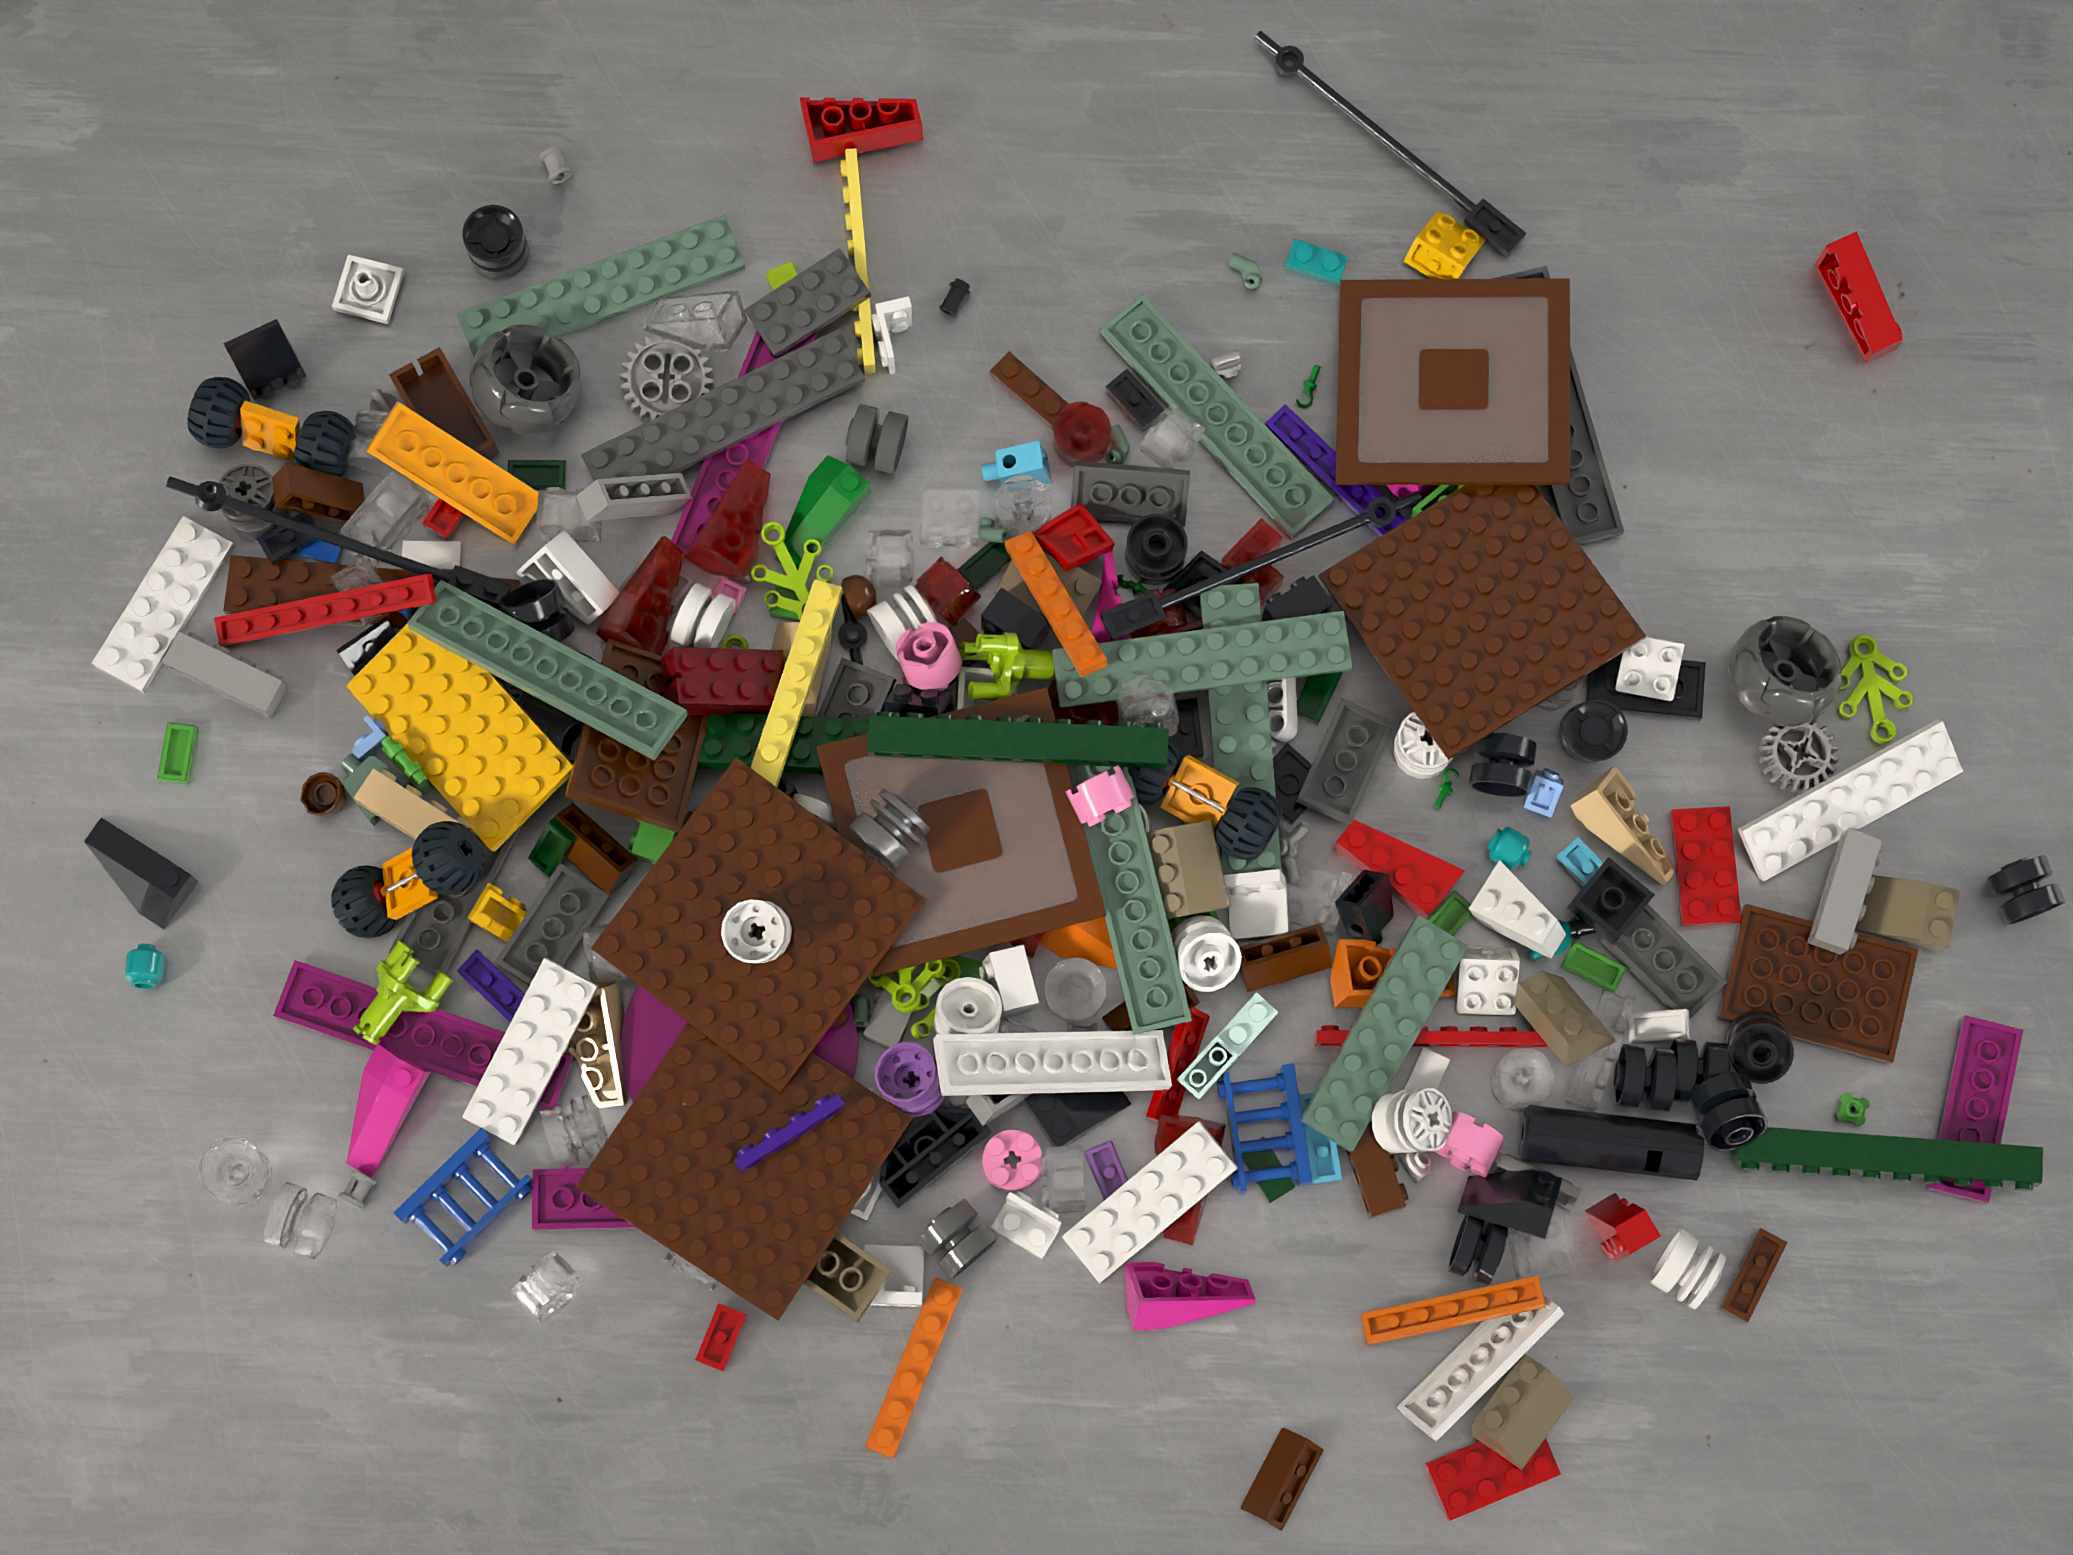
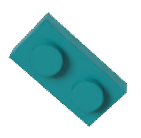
M1294 239L1285 268L1339 285L1348 255Z

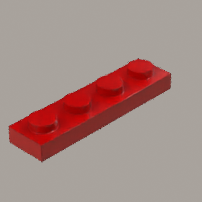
M1189 1006L1192 1021L1176 1025L1167 1051L1172 1086L1169 1090L1154 1091L1146 1115L1147 1118L1166 1127H1174L1186 1088L1177 1079L1196 1059L1210 1015L1192 1006Z

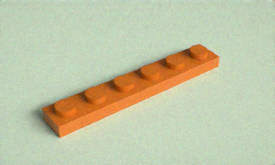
M1030 530L1006 540L1005 548L1080 677L1107 667V658L1032 531Z
M1539 1275L1361 1313L1366 1342L1369 1346L1546 1308L1541 1281Z
M934 1277L865 1445L866 1448L894 1458L963 1288Z

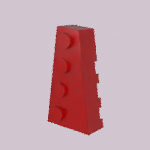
M799 97L813 163L846 156L845 149L856 148L858 154L924 140L916 99L879 98L878 101H864V98H853L852 101H836L835 98L810 100V97Z
M1857 231L1827 244L1814 265L1866 363L1896 350L1903 341L1902 329L1895 322Z
M1355 819L1338 838L1333 847L1335 851L1361 871L1369 870L1389 874L1391 895L1413 913L1426 920L1465 872V870Z

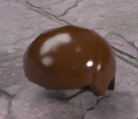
M858 574L850 575L842 580L841 587L854 619L859 620L868 616L867 610L877 604V595L873 584L867 578Z
M319 772L310 776L303 784L300 801L308 814L327 817L337 813L343 806L345 789L341 781L334 774Z

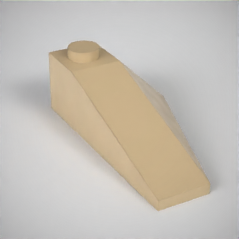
M619 982L597 984L599 986L569 1042L570 1048H568L583 1072L581 1077L597 1108L627 1104L620 1041L624 1019Z

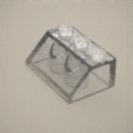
M392 468L339 532L342 536L392 553V547L397 541H403L411 531L410 526L414 521L426 515L431 501L428 495L414 481ZM358 554L374 567H376L379 563H384L379 560Z

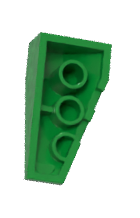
M828 455L808 477L785 532L786 536L783 542L797 570L805 552V542L809 539H815L819 541L823 548L871 493L870 481L850 465ZM810 544L807 548L809 553H815L818 550L816 544ZM776 554L775 560H776L778 563L781 564V562H780V560H779V558H778V556H777V554Z

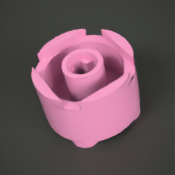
M936 622L922 623V628L914 631L910 628L901 635L896 644L898 660L909 685L922 690L935 689L938 692L944 691L948 688L949 683L958 675L962 666V659L952 634L945 625Z
M1119 765L1113 767L1116 773L1112 775L1106 770L1076 786L1078 792L1073 793L1072 789L1065 791L1081 824L1087 822L1090 827L1106 818L1105 812L1114 809L1115 813H1118L1132 806L1130 799L1135 796Z
M1452 1112V1126L1447 1142L1442 1148L1434 1152L1443 1157L1452 1158L1450 1164L1462 1171H1466L1469 1167L1474 1173L1486 1177L1502 1147L1504 1137L1489 1125L1484 1123L1482 1126L1474 1122L1476 1118L1461 1112Z
M1019 1130L1002 1131L992 1137L984 1149L982 1159L983 1171L991 1185L1002 1192L1015 1194L1017 1191H1026L1040 1176L1043 1163L1042 1151L1039 1144L1030 1134ZM1009 1155H1014L1015 1159L1021 1160L1014 1169H1011L1010 1164L1004 1163V1161L1008 1160Z

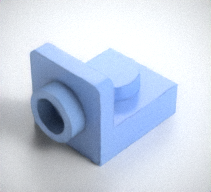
M368 715L363 720L373 732L370 735H362L354 743L355 747L351 750L361 762L370 755L375 756L382 750L383 745L381 741L386 737L385 734L387 733L385 731L386 727L378 718L372 721Z
M1546 768L1543 771L1536 770L1530 795L1526 797L1523 808L1551 818L1564 786V780L1559 778L1560 774Z

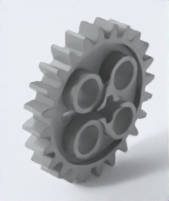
M668 332L666 340H662L660 334L656 333V341L654 342L646 336V345L644 347L637 342L635 343L636 354L627 352L631 362H622V367L628 370V372L620 373V379L628 382L620 385L621 390L630 391L624 396L625 402L634 400L631 410L635 411L641 408V419L647 414L651 415L650 420L655 419L710 392L705 386L713 385V379L705 377L713 373L712 368L704 367L709 362V358H699L702 348L699 347L693 350V340L691 339L684 344L683 335L681 334L676 341L672 340L671 332ZM669 354L671 356L670 378L673 380L669 381L668 403L664 404L662 402L664 390L662 378L665 375V356ZM650 358H656L661 362V366L656 370H650L645 366V363ZM679 360H685L690 364V368L685 372H679L674 368V364ZM649 386H654L660 391L655 398H647L643 392ZM677 388H683L688 392V396L684 400H676L672 396L673 391Z

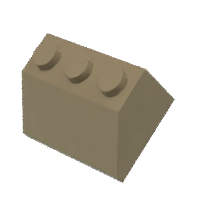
M1213 820L1146 832L1167 919L1230 907Z
M1541 971L1517 983L1514 1005L1564 1066H1568L1615 1043V1038L1564 977Z
M1524 1354L1472 1423V1436L1523 1470L1574 1400V1396L1549 1369Z

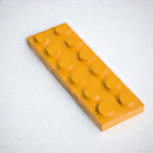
M398 401L366 448L367 452L513 545L545 498L538 491Z

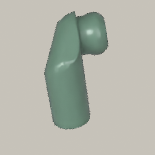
M1233 253L1228 266L1241 271L1246 287L1250 289L1260 287L1262 276L1258 264Z
M1118 424L1107 430L1113 443L1105 458L1106 462L1110 464H1123L1130 451V444Z
M987 517L980 519L977 533L982 540L1005 543L1008 540V529L994 528V519Z
M856 994L850 1000L854 1014L853 1024H856V1027L863 1028L868 1026V1012L871 1004L867 997L862 994Z

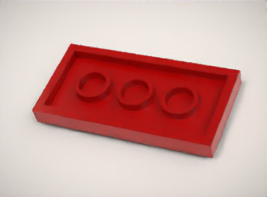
M1730 806L1672 809L1670 811L1681 927L1740 923L1742 918Z
M1546 1438L1523 1470L1480 1441L1425 1463L1448 1521L1561 1475Z

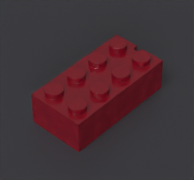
M673 647L661 658L663 684H669L664 689L665 699L686 709L687 715L769 714L785 667L783 650Z

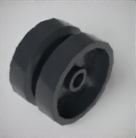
M1464 1215L1452 1249L1448 1272L1464 1276L1468 1273L1474 1260L1472 1271L1474 1281L1489 1285L1501 1262L1509 1228L1488 1222L1484 1233H1482L1485 1221Z

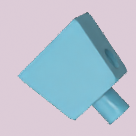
M1039 440L995 451L996 462L981 465L984 481L1000 479L1005 488L1052 483L1048 455Z

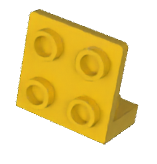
M1437 211L1415 238L1404 262L1431 279H1460L1468 263L1485 243V239L1474 230L1468 229L1454 220L1450 215Z

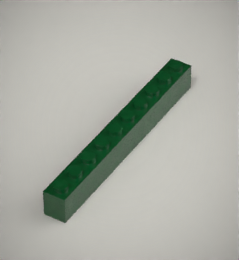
M877 712V716H869L867 752L870 757L1110 767L1119 765L1120 767L1167 769L1169 728H1163L1161 723H1145V727H1134L1132 722L1126 721L1115 722V726L1103 725V722L1098 720H1087L1085 724H1073V720L1056 719L1055 723H1043L1041 718H1026L1025 722H1014V718L1005 716L996 717V721L984 720L983 716L968 715L966 720L954 719V716L950 714H937L936 718H924V714L907 713L906 717H894L895 714L892 712Z
M1767 1127L1758 1139L1744 1147L1734 1149V1165H1741V1170L1759 1171V1167H1771V1172L1790 1173V1169L1802 1170L1803 1175L1812 1176L1820 1175V1171L1832 1172L1833 1177L1849 1178L1850 1173L1862 1174V1178L1867 1180H1880L1881 1176H1893V1181L1911 1182V1178H1921L1925 1184L1937 1185L1942 1184V1180L1954 1181V1186L1971 1187L1972 1182L1984 1183V1188L2002 1189L2003 1185H2015V1190L2033 1191L2034 1187L2042 1184L2043 1147Z

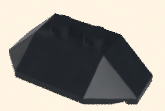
M939 1106L932 1113L916 1117L910 1122L881 1166L879 1185L896 1207L900 1208L971 1153L992 1131L986 1124L982 1126L970 1108Z

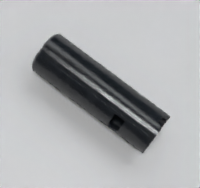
M1528 1105L1522 1118L1520 1157L1523 1161L1697 1181L1703 1163L1705 1138L1698 1135L1701 1124Z

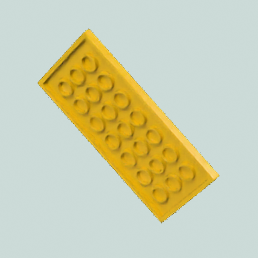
M408 624L346 685L375 720L378 718L386 727L385 731L396 743L400 742L405 747V753L409 758L421 765L423 768L422 772L456 812L463 819L471 823L470 828L492 851H496L571 775L572 761L494 674L411 631L408 628Z

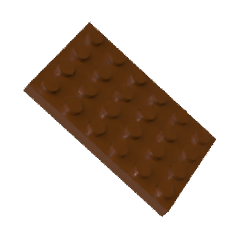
M608 639L600 664L665 698L664 689L669 684H663L661 658L663 656ZM687 715L655 761L584 723L565 797L678 833L682 828L698 764L697 759L703 744L707 719L710 715Z
M1745 904L1718 1018L1733 1022L1738 1016L1748 1011H1767L1782 1020L1790 1038L1892 1064L1895 1058L1919 949L1858 933L1854 947L1852 949L1849 948L1848 951L1840 955L1807 943L1813 921Z

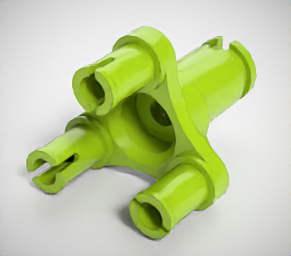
M1005 632L1003 635L979 633L976 643L962 641L960 647L964 648L959 649L961 659L985 661V663L990 665L994 678V683L970 682L968 687V697L970 700L994 701L1009 697L1014 692L1021 678H1053V680H1056L1052 651L1023 649L1016 633Z
M401 940L397 941V944L384 961L381 960L376 966L375 970L378 972L379 985L376 988L378 994L359 1019L360 1023L353 1027L356 1033H363V1038L374 1045L380 1043V1037L385 1036L403 1010L406 1012H434L440 1004L438 1002L454 981L446 973L437 970V973L424 991H418L406 982V979L420 961L411 955L414 949Z

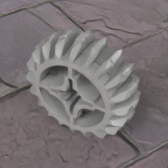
M1813 719L1810 724L1805 723L1792 727L1780 725L1776 727L1772 725L1768 729L1769 734H1765L1762 737V741L1766 745H1761L1759 752L1766 755L1759 759V763L1769 765L1763 772L1764 774L1772 772L1774 776L1770 782L1774 784L1779 779L1782 782L1780 785L1781 790H1785L1788 785H1791V793L1795 794L1800 786L1804 793L1810 789V786L1813 788L1820 784V782L1829 779L1828 774L1833 775L1836 772V768L1832 764H1836L1839 761V757L1832 753L1837 752L1839 748L1837 745H1830V742L1835 739L1833 734L1825 736L1824 733L1828 729L1827 726L1824 725L1820 729L1816 727L1818 724L1817 719ZM1788 734L1803 735L1799 742H1792L1790 740L1785 742L1780 739ZM1812 741L1817 745L1821 759L1819 758V755L1812 750ZM1803 745L1801 749L1802 758L1795 764V761L1797 759L1796 750ZM1777 750L1787 761L1786 769L1779 761ZM1799 767L1809 769L1813 767L1817 769V772L1810 775L1802 776L1795 774Z

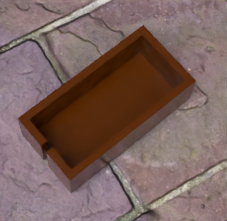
M440 347L417 359L423 374L418 376L412 362L389 374L406 407L486 459L499 453L495 441Z

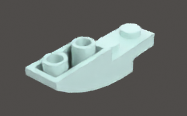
M1256 992L1179 1076L1177 1081L1199 1100L1254 1042L1279 1012Z

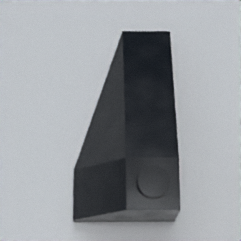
M102 817L84 841L137 912L163 930L198 883V880L191 874Z

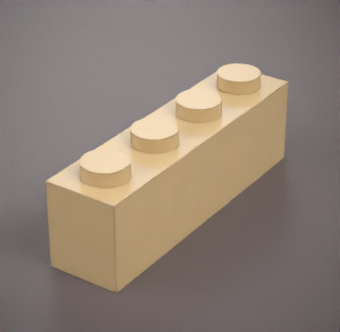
M373 768L354 796V801L415 840L426 827L441 821L458 822L471 829V823L459 816L456 819L451 818L445 814L447 809L434 800L430 804L420 798L422 795L420 791L408 784L405 788L395 782L397 777L383 768L380 772Z

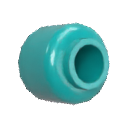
M1505 827L1503 830L1498 828L1486 847L1490 850L1489 858L1496 863L1500 860L1509 870L1515 869L1518 864L1524 867L1532 854L1528 850L1530 845L1529 838L1512 827Z
M138 944L137 949L130 950L127 953L125 978L132 983V987L153 989L156 987V984L163 981L165 955L156 950L155 945Z

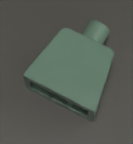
M351 753L340 764V767L349 774L342 785L353 800L373 768L378 772L382 768L397 777L395 782L404 788L407 784L414 787L405 776L373 755H370L361 762ZM357 804L373 826L381 820L380 817Z

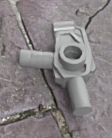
M1282 816L1278 825L1281 864H1284L1290 882L1294 883L1302 879L1295 862L1299 853L1297 842L1310 830V826L1307 822L1301 821L1289 832L1284 826Z

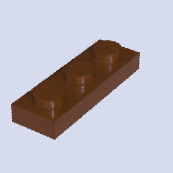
M1010 351L990 370V375L1052 430L1072 411V406Z
M1762 1228L1758 1229L1719 1309L1748 1323L1788 1242Z

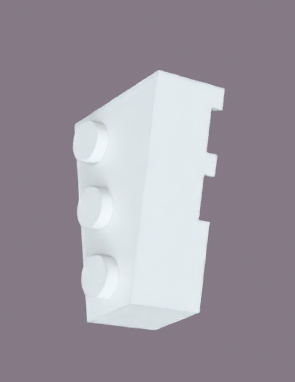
M565 530L548 542L515 572L523 578L526 575L533 581L541 579L556 580L564 598L562 606L566 607L570 613L587 625L593 622L622 596Z
M1499 860L1472 902L1469 910L1478 923L1551 959L1566 936L1564 929L1545 906Z

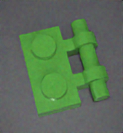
M390 735L385 737L381 741L383 745L381 749L412 785L422 793L423 797L427 795L432 788L427 783L429 780L422 772L423 768L421 765L409 758L405 753V747L400 742L396 743Z

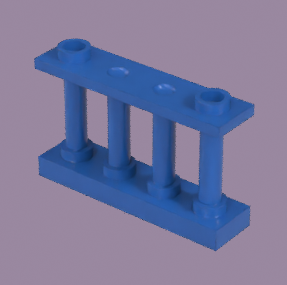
M1294 1063L1282 1065L1280 1073H1277L1276 1077L1231 1083L1229 1072L1223 1073L1221 1076L1222 1081L1217 1082L1219 1099H1225L1233 1159L1238 1167L1231 1174L1232 1187H1238L1240 1195L1246 1193V1183L1291 1177L1292 1180L1297 1179L1298 1187L1310 1185L1312 1177L1304 1125L1299 1121L1302 1117ZM1278 1089V1091H1283L1285 1102L1280 1103V1106L1235 1112L1233 1094ZM1282 1118L1283 1121L1288 1120L1289 1132H1285V1136L1239 1141L1237 1124ZM1286 1147L1287 1150H1292L1294 1162H1289L1287 1166L1244 1171L1242 1153Z
M482 1128L393 1212L405 1224L409 1221L412 1223L416 1222L445 1252L439 1261L447 1267L451 1263L453 1265L459 1263L467 1254L465 1249L516 1199L522 1201L532 1191L531 1185L533 1180L527 1174L521 1180L515 1176L490 1150L491 1146L489 1143L493 1139ZM475 1157L478 1159L482 1158L511 1188L499 1202L468 1171L469 1167L467 1165ZM453 1178L455 1180L460 1179L490 1210L477 1223L446 1192L447 1188L445 1186ZM431 1199L434 1202L438 1200L468 1231L456 1244L425 1215L424 1212L426 1210L423 1207Z

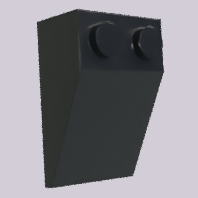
M277 319L223 343L254 401L257 399H267L274 395L276 390L285 386H295L301 382L302 378L306 377L303 367Z
M1123 1091L1033 1093L1024 1099L1025 1106L1056 1153L1131 1105Z
M1534 1169L1487 1174L1486 1177L1480 1175L1468 1176L1457 1212L1545 1239L1563 1178L1547 1171L1541 1172Z

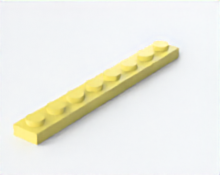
M856 148L845 149L846 159L840 160L842 177L847 176L848 186H843L844 203H850L851 212L845 213L846 230H852L853 235L852 240H847L848 255L855 258V266L853 268L869 290ZM870 298L854 307L853 311L859 310L860 320L854 321L855 336L862 339V348H857L858 365H864L865 374L876 373Z
M818 580L813 581L751 765L754 771L776 787H778L843 593L842 587Z

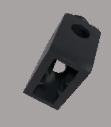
M1363 870L1335 901L1343 925L1350 936L1376 942V945L1383 941L1382 930L1394 915L1389 874Z

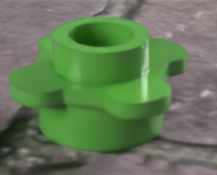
M1850 1093L1841 1095V1104L1839 1111L1836 1113L1837 1119L1841 1122L1854 1123L1856 1126L1863 1125L1866 1121L1864 1114L1865 1110L1869 1107V1101L1864 1097L1860 1099L1852 1097ZM1854 1107L1855 1112H1851L1850 1108Z

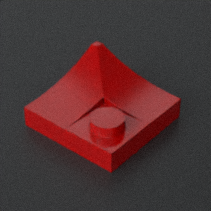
M1082 503L1056 516L1033 533L1040 547L1048 552L1065 571H1069L1113 551L1115 545L1114 541Z

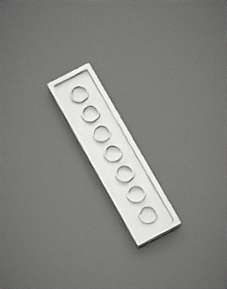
M1936 719L1738 828V831L1758 878L1766 881L1837 842L1840 839L1841 833L1848 828L1856 831L1960 774L1963 772V769L1943 721Z
M1153 1030L1136 1035L1133 1034V1031L937 1034L933 1039L941 1096L1169 1090L1172 1086L1163 1030Z

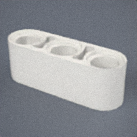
M1296 678L1267 681L1271 736L1281 742L1291 741L1297 734L1298 729ZM1283 693L1281 701L1275 703L1277 695ZM1284 721L1283 728L1280 731H1276L1277 725Z

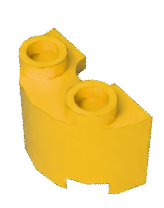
M488 883L467 919L487 932L508 942L527 914L523 910L525 904L509 896L508 900H505L501 896L504 891Z

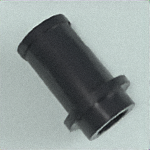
M955 278L954 282H950L949 286L951 288L939 307L942 312L952 317H956L965 296L970 295L969 288L971 286L958 278Z
M1571 917L1570 921H1566L1570 925L1571 938L1579 940L1581 936L1597 933L1584 921L1576 917Z

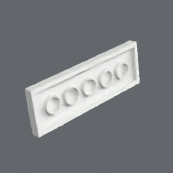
M183 516L92 661V664L144 693L162 665V661L178 631H183L235 545L231 541Z
M544 958L462 1118L516 1145L599 985L548 958Z
M1199 1121L1061 1237L1095 1279L1102 1283L1230 1176L1238 1167Z
M1544 1296L1546 1308L1483 1321L1397 1406L1398 1410L1436 1442L1564 1315V1312L1558 1305Z

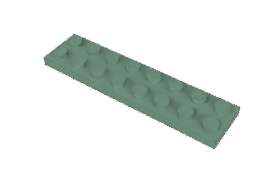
M1419 915L1414 917L1299 1121L1349 1152L1354 1150L1372 1118L1375 1103L1388 1090L1468 945Z

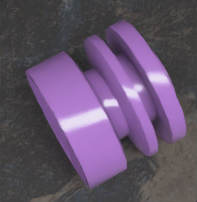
M901 1042L892 1045L881 1054L876 1063L874 1077L877 1088L892 1105L911 1117H921L930 1114L941 1105L945 1096H941L937 1062L925 1047L915 1042Z

